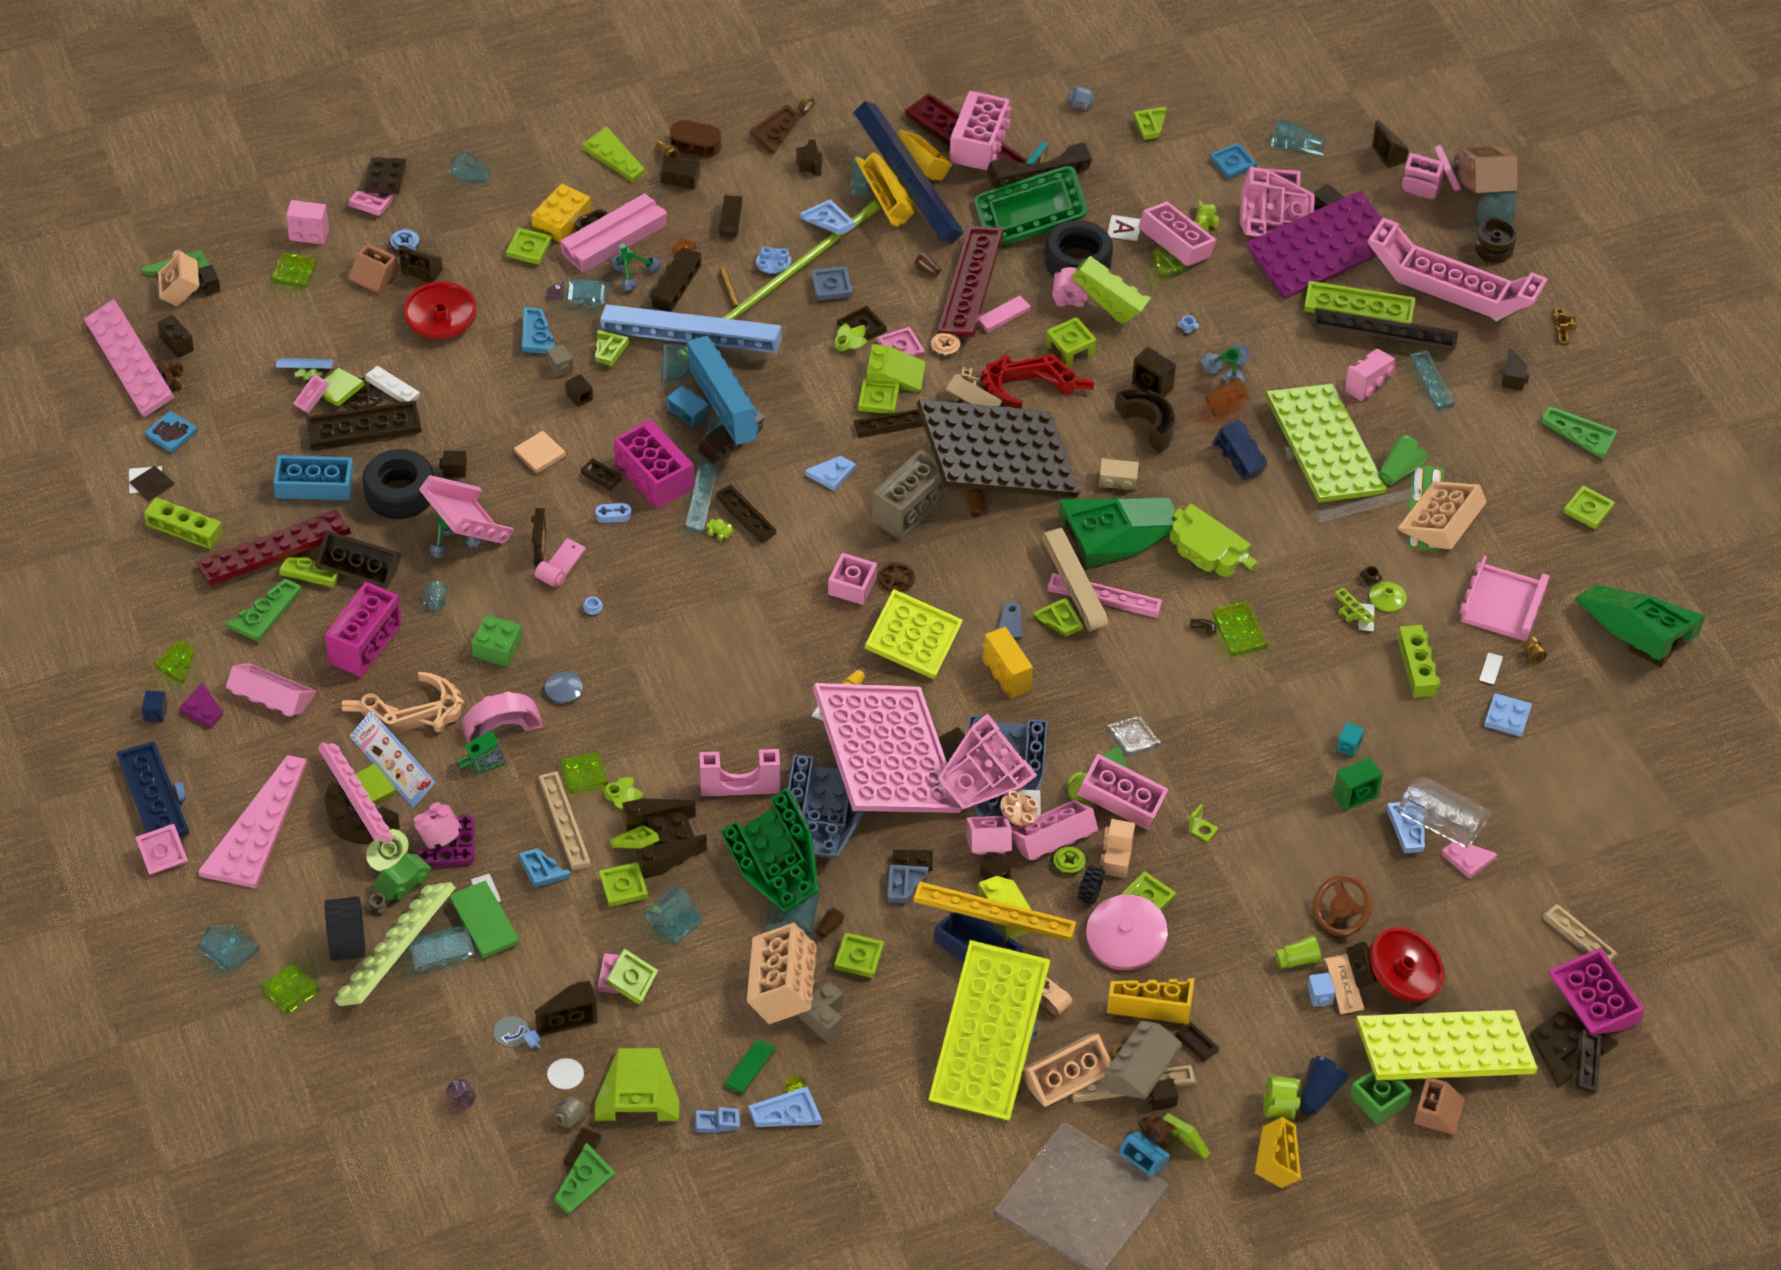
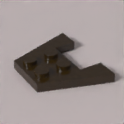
M1562 1011L1556 1013L1530 1033L1535 1047L1558 1088L1574 1075V1072L1562 1061L1578 1050L1579 1032L1582 1030L1588 1031L1583 1022ZM1601 1033L1599 1034L1602 1035L1600 1054L1603 1056L1616 1047L1618 1041Z

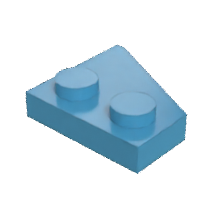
M538 848L519 853L518 859L534 888L570 878L571 873L569 870L566 869L564 871L559 868L555 860L547 857Z

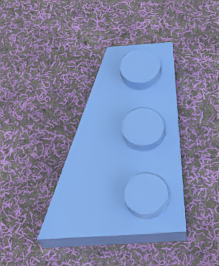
M831 199L800 213L802 220L839 235L855 228L854 222Z

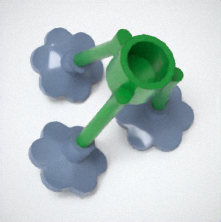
M1234 344L1232 348L1227 349L1225 353L1222 352L1220 355H1213L1210 352L1206 353L1205 357L1201 359V365L1205 373L1210 372L1212 375H1215L1223 367L1220 361L1223 358L1227 364L1232 365V369L1228 370L1227 374L1223 376L1225 386L1229 389L1234 388L1237 390L1241 388V385L1245 384L1246 379L1242 371H1236L1237 364L1244 366L1251 355L1246 345Z

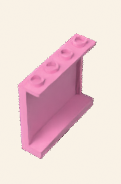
M429 475L419 489L454 533L504 544L514 531L511 527L495 524L476 501L483 492L480 487Z
M1484 556L1482 563L1478 562L1475 570L1477 576L1473 575L1470 586L1472 589H1468L1466 592L1465 600L1467 602L1461 605L1459 612L1462 614L1461 622L1527 641L1546 592L1550 575L1542 573L1540 580L1487 565L1485 564L1487 556Z

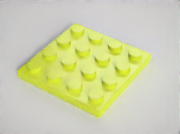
M893 589L864 649L935 680L963 620Z

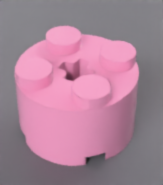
M1063 268L1060 273H1055L1052 296L1056 301V305L1063 307L1068 304L1083 307L1087 301L1088 293L1071 277L1077 268Z
M439 802L432 804L429 810L414 818L415 828L428 848H435L434 845L439 843L441 846L448 844L458 836V829H461V825L450 806L441 805Z

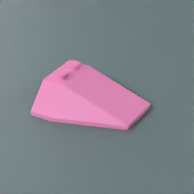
M1249 167L1241 192L1240 224L1245 235L1259 237L1314 212L1315 194L1268 169Z
M987 713L972 725L938 779L960 807L965 809L1010 791L1020 789L1035 778L1037 774L1021 758Z

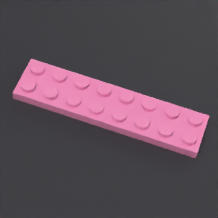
M115 299L84 319L144 418L175 397Z

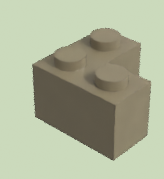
M830 981L812 994L811 1010L799 1014V1018L827 1043L842 1032L843 1017L837 1012L843 1008L844 993Z

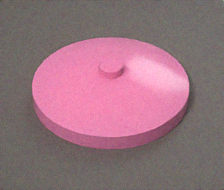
M1119 895L1105 900L1091 913L1086 927L1087 943L1094 957L1105 966L1121 971L1137 970L1154 962L1163 952L1168 935L1167 923L1161 910L1151 901L1136 895Z

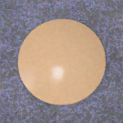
M1013 790L1001 800V811L1011 823L1018 826H1029L1037 819L1038 812L1036 807L1038 804L1033 798H1028Z

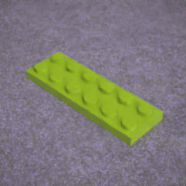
M1309 281L1304 311L1314 313L1315 307L1412 323L1415 298Z

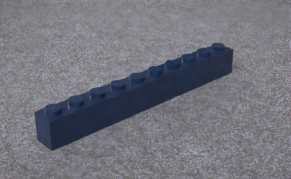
M864 101L853 112L939 239L942 242L953 244L964 231L878 106Z

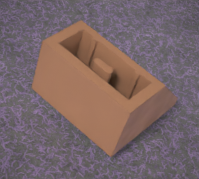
M367 243L358 252L348 280L379 293L398 272L397 256Z
M1426 1078L1414 1124L1455 1135L1465 1099L1448 1082Z

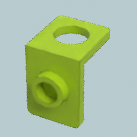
M1200 804L1189 817V833L1209 842L1218 831V827L1202 819L1204 805ZM1201 827H1208L1211 832L1204 835L1200 833L1199 829Z

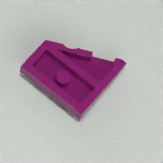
M203 683L179 707L180 713L210 729L223 716L222 710Z

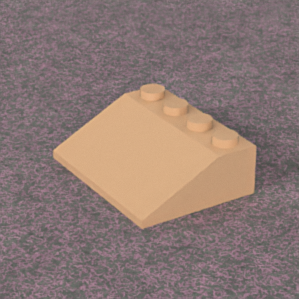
M1433 481L1398 527L1399 531L1435 548L1452 549L1487 502L1481 486L1478 484Z

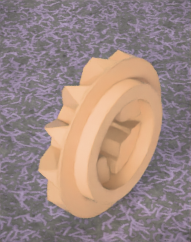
M940 333L933 337L931 346L938 355L944 354L946 356L950 354L953 356L954 352L959 350L960 340L955 335Z

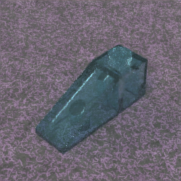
M1276 120L1272 146L1323 155L1325 145L1323 138L1294 122Z

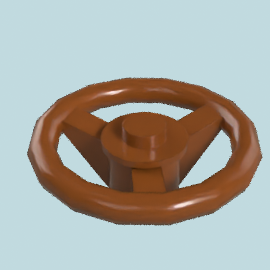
M1338 874L1328 878L1318 888L1314 897L1313 913L1317 924L1324 932L1334 937H1348L1359 932L1367 924L1372 913V897L1367 885L1360 878L1351 874ZM1342 882H1350L1361 890L1365 906L1359 905L1355 899L1349 896ZM1333 885L1336 896L1331 901L1332 912L1323 919L1321 900L1325 891ZM1357 914H1362L1361 919L1352 927L1347 929L1332 927L1333 924L1344 918H1353Z

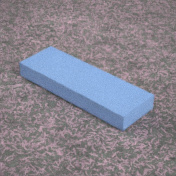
M279 358L276 361V367L332 368L333 360Z

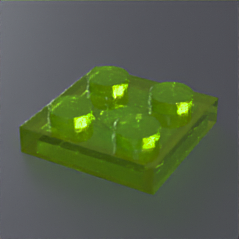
M283 252L272 275V282L307 289L317 266V258Z
M599 751L560 759L570 794L602 788L608 785V779Z
M294 961L261 984L262 990L287 1014L320 991L319 986Z

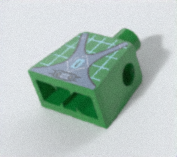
M492 729L464 746L467 755L457 760L462 770L473 766L476 774L506 765L500 745Z

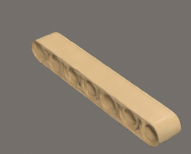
M1058 528L1043 532L1044 545L1087 630L1090 632L1107 627V615L1063 529Z

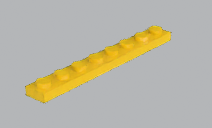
M920 881L914 895V902L1068 942H1071L1076 927V921Z

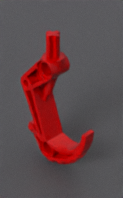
M1003 354L1001 359L987 363V366L981 372L982 386L985 391L1002 400L1003 405L1011 408L1022 409L1023 400H1018L1008 395L1003 389L1002 383L1041 377L1052 382L1065 395L1075 392V388L1094 389V380L1077 379V375L1051 354L1017 362L1011 361L1009 355Z

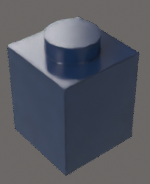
M146 690L142 705L144 721L164 722L167 708L165 691Z

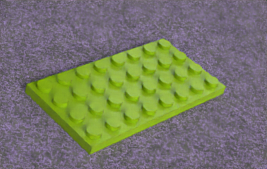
M1333 384L1266 392L1265 397L1290 447H1292L1293 453L1318 503L1386 494L1387 488L1379 478V472Z

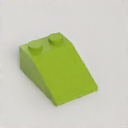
M872 344L867 379L900 383L899 390L921 392L926 361L891 346Z

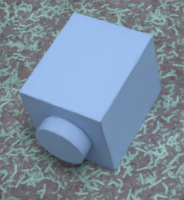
M1330 974L1309 975L1307 988L1313 1007H1326L1333 1004L1335 991Z

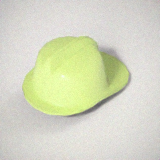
M390 829L394 837L390 844L374 840L369 845L366 851V859L370 867L377 871L388 869L407 853L409 847L408 839L401 831Z

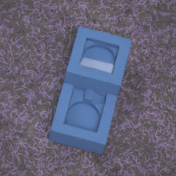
M718 1107L716 1112L696 1110L694 1113L695 1132L714 1133L739 1129V1109Z

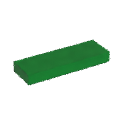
M757 1038L726 1080L725 1086L743 1095L774 1054L776 1047Z

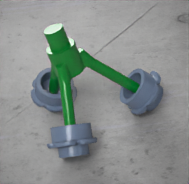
M621 244L619 246L620 255H616L611 259V267L618 272L625 270L626 279H622V285H620V287H624L625 291L634 290L635 286L638 285L635 278H630L628 264L633 258L644 262L645 269L649 273L657 272L661 267L658 257L650 256L645 259L630 251L626 244Z
M436 511L438 520L436 544H431L429 552L432 553V557L442 558L443 554H447V551H445L446 546L441 545L442 535L450 536L454 532ZM466 536L465 543L469 545L468 548H476L482 539Z

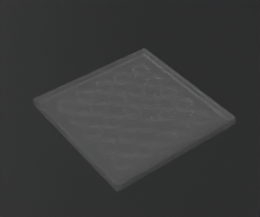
M1063 1121L995 1207L993 1214L1085 1270H1107L1167 1192L1170 1184L1157 1176L1150 1177L1125 1157Z

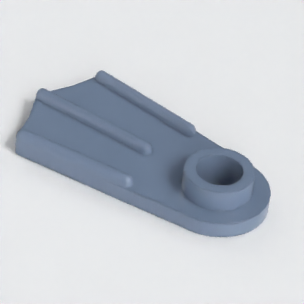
M1008 602L1004 605L999 629L1006 626L1014 639L1022 637L1021 607L1016 602Z

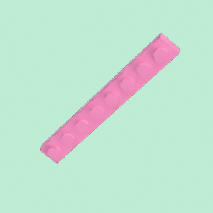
M321 742L318 747L320 753L373 839L390 844L394 837L389 827L383 821L382 815L375 808V804L370 800L368 793L362 787L361 781L357 779L354 770L349 766L340 748L333 743Z

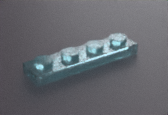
M1428 350L1411 354L1410 360L1435 409L1442 410L1454 407V400Z

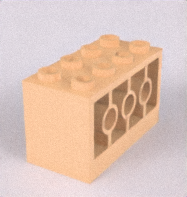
M795 923L757 935L752 940L747 1002L768 1024L811 1010L815 952L817 947L814 941H811Z

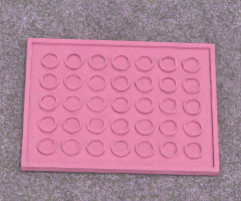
M814 684L812 689L853 811L961 812L962 808L938 779L947 762L921 687Z

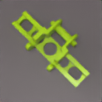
M1344 588L1335 592V597L1345 605L1339 609L1338 613L1340 615L1344 614L1347 617V622L1360 619L1367 626L1370 622L1373 623L1375 621V617ZM1351 609L1354 613L1349 615L1347 612Z

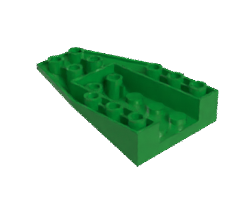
M1170 498L1059 499L1058 515L1064 527H1071L1080 545L1079 556L1085 568L1140 554L1169 536L1173 524L1177 520L1173 517L1176 510Z
M1597 584L1575 598V601L1620 640L1628 642L1636 649L1642 650L1657 660L1664 658L1670 653L1673 641L1682 636V638L1690 641L1698 636L1705 619L1703 614L1649 595Z
M787 788L770 798L774 807L745 826L735 821L720 831L743 877L785 914L819 892L812 834L796 797Z

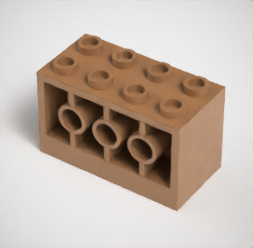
M1502 146L1459 148V153H1457V163H1459L1457 180L1475 193L1517 191V155Z

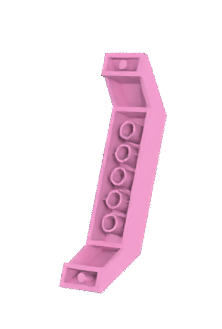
M1382 218L1368 240V244L1398 283L1494 319L1533 305L1548 278L1531 272L1527 277L1510 281L1413 245L1399 228V223Z

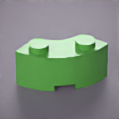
M404 854L395 865L381 871L373 887L383 894L387 900H400L419 884L424 883L428 879V874L432 868L417 854Z

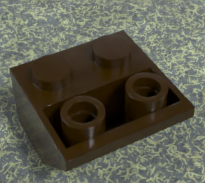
M400 245L398 247L402 273L431 283L442 272L441 257L412 246Z

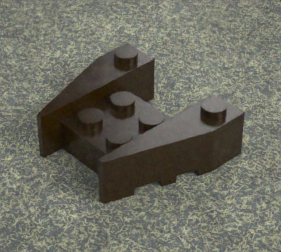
M641 798L622 803L623 819L627 832L645 825L656 832L659 837V841L655 842L653 846L637 849V861L643 879L663 875L668 872L669 868L675 865L679 866L689 857H696L707 850V835L694 836L688 820L689 818L696 817L695 800Z

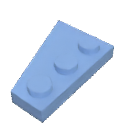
M1424 800L1388 803L1386 806L1387 813L1404 853L1423 852L1425 847L1423 828Z
M807 1087L748 1106L749 1113L756 1127L822 1125V1118Z

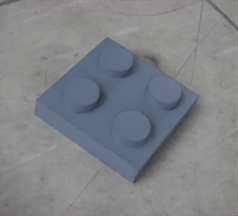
M847 266L811 270L817 301L853 296Z

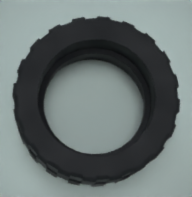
M357 896L325 900V920L331 961L364 958L366 956L360 898Z

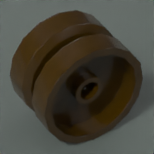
M1489 218L1483 221L1479 226L1475 250L1482 259L1493 263H1500L1510 259L1514 252L1517 236L1515 226L1501 218Z

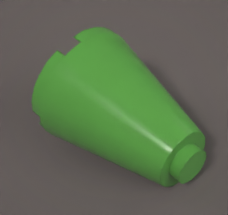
M1402 435L1394 443L1379 471V478L1385 485L1395 484L1428 460L1426 450L1424 448L1420 449L1417 446L1418 442L1412 437Z

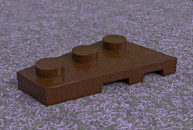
M787 104L750 129V135L774 155L797 122L799 114Z

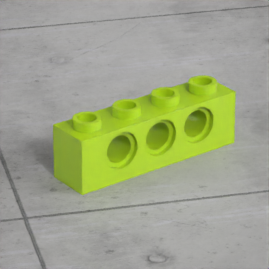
M155 497L144 512L146 525L212 550L223 535L221 522L217 519L206 517L199 512H193L183 506L172 504L167 500Z
M1422 624L1400 626L1397 639L1413 698L1436 696L1437 688H1440V679L1435 674L1436 664L1431 659L1432 649L1427 644V632H1424Z

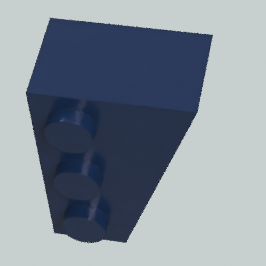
M1238 419L1220 428L1212 443L1214 446L1219 445L1223 450L1222 455L1225 458H1230L1233 462L1231 466L1245 481L1263 473L1268 465L1267 460L1258 450L1257 443L1249 435L1246 425Z

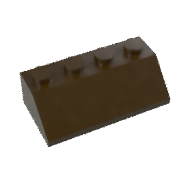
M326 530L315 567L388 588L397 572L402 554Z

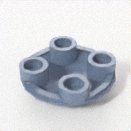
M558 672L546 680L544 686L545 693L552 699V703L560 705L564 702L580 699L583 683L573 673Z

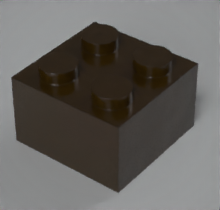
M1147 347L1134 358L1132 384L1145 392L1150 390L1165 397L1174 389L1176 364L1160 355L1157 351Z

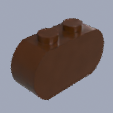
M679 120L670 127V144L677 147L679 152L711 158L721 151V132L715 126Z

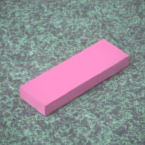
M1018 296L980 316L978 324L989 333L1030 311L1031 306L1021 296Z

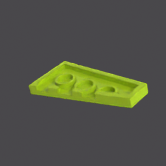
M607 126L582 144L583 150L631 182L636 181L645 174V168Z

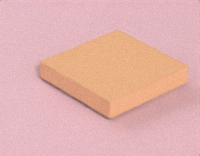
M544 431L514 448V453L536 474L566 456V452Z

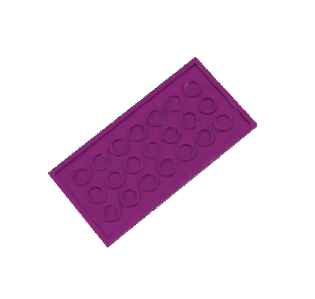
M1362 190L1252 239L1246 243V247L1285 300L1307 290L1309 281L1322 283L1378 257L1368 244V240L1379 225L1382 217Z

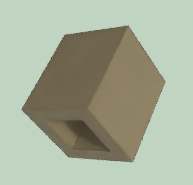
M564 344L547 350V361L556 377L573 371V359Z

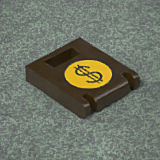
M535 508V515L531 517V522L534 523L532 544L534 545L533 564L535 567H538L544 560L547 533L545 508Z

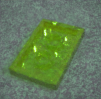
M1248 601L1212 609V616L1231 657L1267 649L1268 643Z

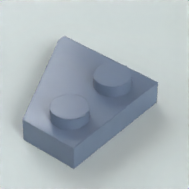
M890 865L887 902L908 903L916 892L919 881L923 882L928 875V867Z

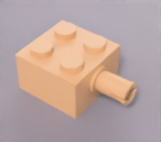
M181 250L174 251L172 253L173 258L158 272L159 298L176 307L199 287L197 260L184 254Z

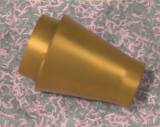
M660 140L657 143L656 148L660 151L664 160L666 156L679 157L677 147L666 143L664 140Z

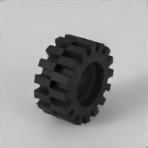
M1091 865L1087 867L1078 890L1077 898L1090 904L1096 902L1105 878V870Z

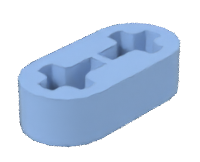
M625 503L599 505L595 510L596 520L600 523L626 522L631 518V508Z

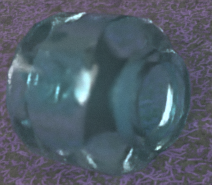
M429 581L423 588L424 605L431 610H439L447 604L448 588L441 581Z

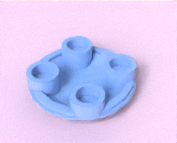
M763 247L761 253L756 258L757 267L766 273L782 272L791 264V257L787 249Z

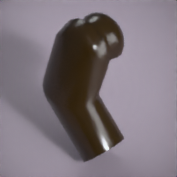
M1190 619L1191 629L1206 628L1207 634L1216 633L1217 625L1215 622L1207 619Z

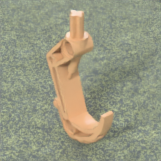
M418 672L419 681L432 684L439 690L441 694L440 701L399 710L384 704L377 695L369 693L364 695L361 701L343 700L342 711L361 712L364 717L370 711H373L392 734L396 735L427 724L434 726L435 732H442L444 726L448 723L459 720L465 703L461 692L447 679L431 673Z

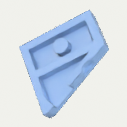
M839 456L808 468L805 471V476L835 491L856 469V463L843 456Z

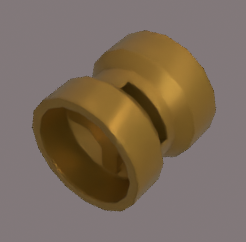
M1537 637L1528 639L1522 646L1524 652L1529 654L1528 658L1532 664L1541 663L1548 656L1546 649L1542 647V643Z

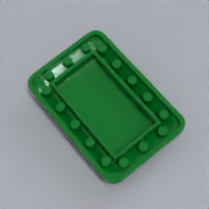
M1064 166L980 193L974 199L982 227L1003 228L1004 234L1000 245L1049 232L1064 222L1079 220L1088 214L1087 204L1076 171L1071 166Z

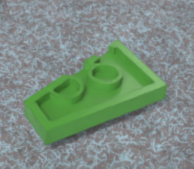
M586 1143L554 1201L570 1215L613 1178L616 1172Z

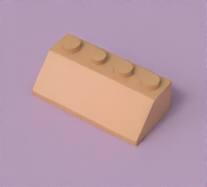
M1099 1033L1089 1034L1024 1067L1022 1076L1028 1089L1046 1107L1105 1077L1104 1073L1112 1062Z

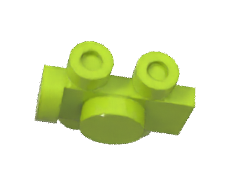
M301 368L295 372V378L303 376V379L310 380L314 374L322 376V371H319V368H313L310 371L308 368Z
M712 518L706 525L708 535L713 536L717 533L716 538L719 541H722L724 538L728 539L734 532L733 526L729 523L725 525V522L721 519L715 520Z

